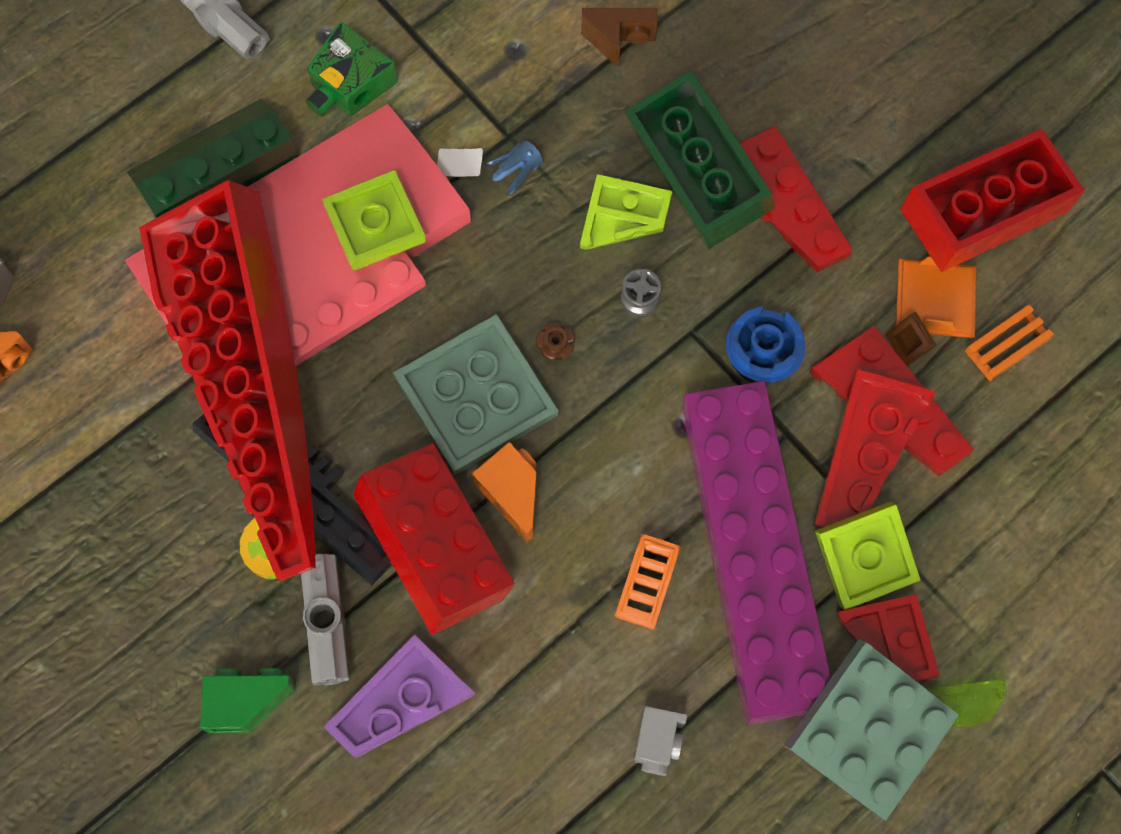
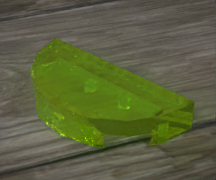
M1005 679L927 689L959 714L951 726L956 728H972L989 721L999 710L1001 702L1006 696Z

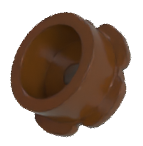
M550 323L545 326L543 331L537 334L536 345L541 349V354L545 358L558 361L568 357L573 352L574 346L572 344L575 341V335L569 327L564 328L560 323ZM554 338H558L560 342L558 344H554L552 340Z

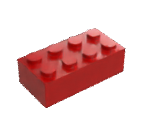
M1039 129L914 186L900 210L939 270L944 272L1067 214L1085 190L1043 129Z
M434 444L361 474L353 495L431 635L504 600L515 583Z

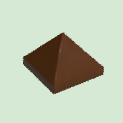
M913 312L885 334L907 367L937 346L917 312Z

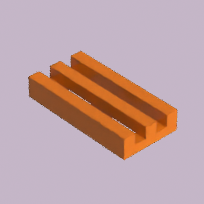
M1030 305L1021 309L972 343L965 350L989 381L995 379L1054 336L1050 329L1046 330L1042 326L1044 321L1032 314L1034 309ZM1023 320L1027 323L1025 327L983 356L978 353ZM1034 332L1038 336L995 367L991 368L987 364L1030 333Z

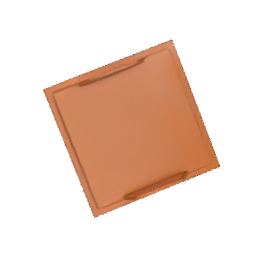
M931 256L926 257L922 261L899 259L896 325L913 312H917L929 334L974 339L976 266L958 264L941 272Z

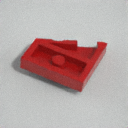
M917 594L837 613L838 621L856 641L860 639L867 642L916 682L940 676Z

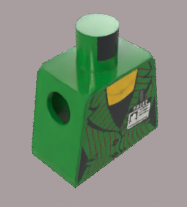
M341 21L309 64V77L311 84L316 90L305 102L318 116H323L334 104L348 115H354L398 82L395 62Z

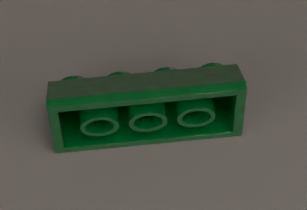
M259 99L131 169L127 173L152 214L157 218L227 180L248 187L297 158L298 155L292 137L275 111L262 99Z

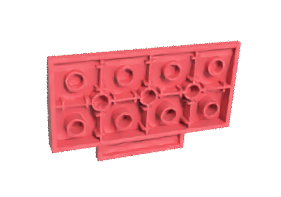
M389 104L382 106L248 186L260 192L284 302L295 366L425 287V279L411 259L471 222L470 209ZM395 170L423 229L426 242L353 272L325 210L322 199ZM142 249L125 259V262L157 309L153 300L144 250ZM157 309V311L159 312L160 316L162 317V319L164 320V322H165L166 325H167V324H168V320H167V318H166L164 312H163V311H159V310Z

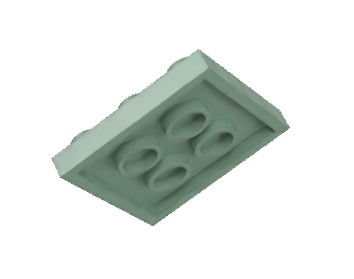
M497 314L393 372L394 378L454 476L499 451L507 443L516 441L558 416V409Z
M858 639L784 746L886 821L959 714L867 642Z

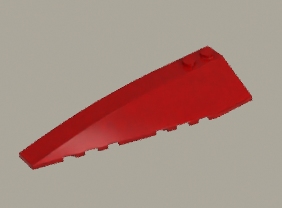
M227 180L140 226L139 229L153 300L157 309L163 311L168 320V324L165 327L171 340L177 341L183 354L180 361L185 372L191 374L195 381L194 393L218 447H223L229 458V462L226 465L232 479H238L245 494L242 502L247 513L253 514L259 526L257 535L277 581H284L316 568L312 494L303 411L291 337L260 192Z

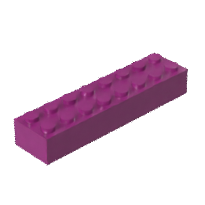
M765 381L685 394L681 410L746 725L806 715L831 679Z

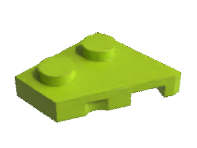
M597 174L580 241V249L588 250L663 232L673 191Z

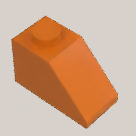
M509 442L472 473L473 483L525 542L528 543L533 539L537 487L535 468L537 464L525 449L521 448L517 451Z

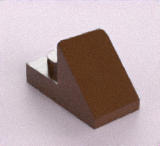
M582 8L581 35L613 64L619 66L620 41H628L633 44L655 41L658 22L657 8Z

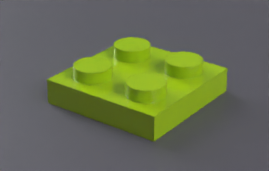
M395 170L322 199L325 210L353 272L426 242L423 229Z
M891 501L815 531L839 606L843 610L853 608L921 581L897 505Z

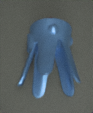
M523 140L521 143H517L508 154L488 162V165H493L506 159L492 175V180L500 181L515 170L522 168L508 188L507 193L509 195L513 194L532 170H537L543 164L542 156L538 151L542 145L535 147L529 141Z

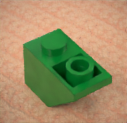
M274 668L259 669L258 676H241L242 671L238 669L216 670V676H203L200 728L207 733H251L295 691V681L289 675H284V670Z

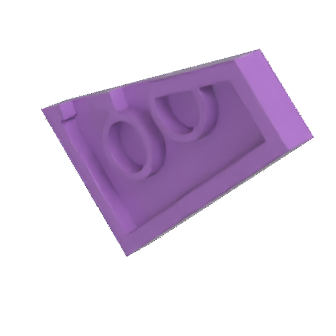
M414 634L324 728L356 759L475 696V692Z

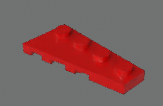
M774 126L739 143L773 196L775 209L762 216V218L767 223L770 222L783 235V239L816 272L850 257L853 251L778 128Z
M875 326L812 367L810 374L821 382L823 380L837 391L836 395L845 402H847L854 373L857 369L924 388ZM934 399L931 400L919 420L920 422L904 447L907 452L938 476L944 474L974 451Z
M860 369L855 371L814 519V527H826L867 511L872 507L881 491V487L889 473L893 470L899 455L908 439L912 436L936 391Z

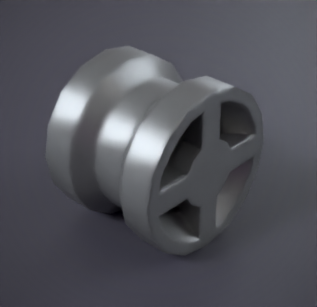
M636 269L625 276L622 283L621 303L629 314L646 316L657 309L661 294V282L658 276L647 269Z

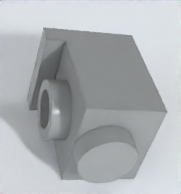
M644 707L633 761L642 764L641 771L662 776L667 775L670 759H679L683 734L675 732L676 727L683 729L686 724V714Z

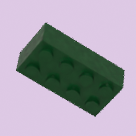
M689 70L625 110L631 128L669 188L673 191L676 199L708 249L775 209L771 191L692 70Z

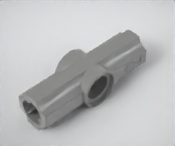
M180 0L194 13L199 24L212 37L217 38L220 36L244 59H256L265 51V47L270 40L268 33L244 13L242 6L237 0Z
M316 554V568L301 574L304 599L303 621L307 628L312 684H339L350 680L344 631L346 620L342 612L337 557L335 554ZM325 610L334 612L335 619L329 627L324 629L315 627V618L320 612Z

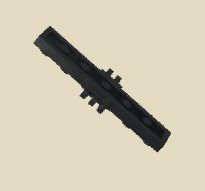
M203 414L192 423L193 432L229 462L225 449L218 447ZM312 446L307 450L312 494L314 536L372 586L393 565L372 527L329 490L342 478L344 471L339 466H336L325 475L324 473L332 465V460L324 456L313 465L312 463L319 457L321 451Z

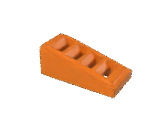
M641 534L617 607L616 618L652 630L655 629L681 548L680 546ZM645 551L668 558L667 564L643 557ZM642 567L663 574L662 580L638 573L639 568ZM634 583L657 590L656 597L633 590ZM629 599L652 606L651 614L627 606Z

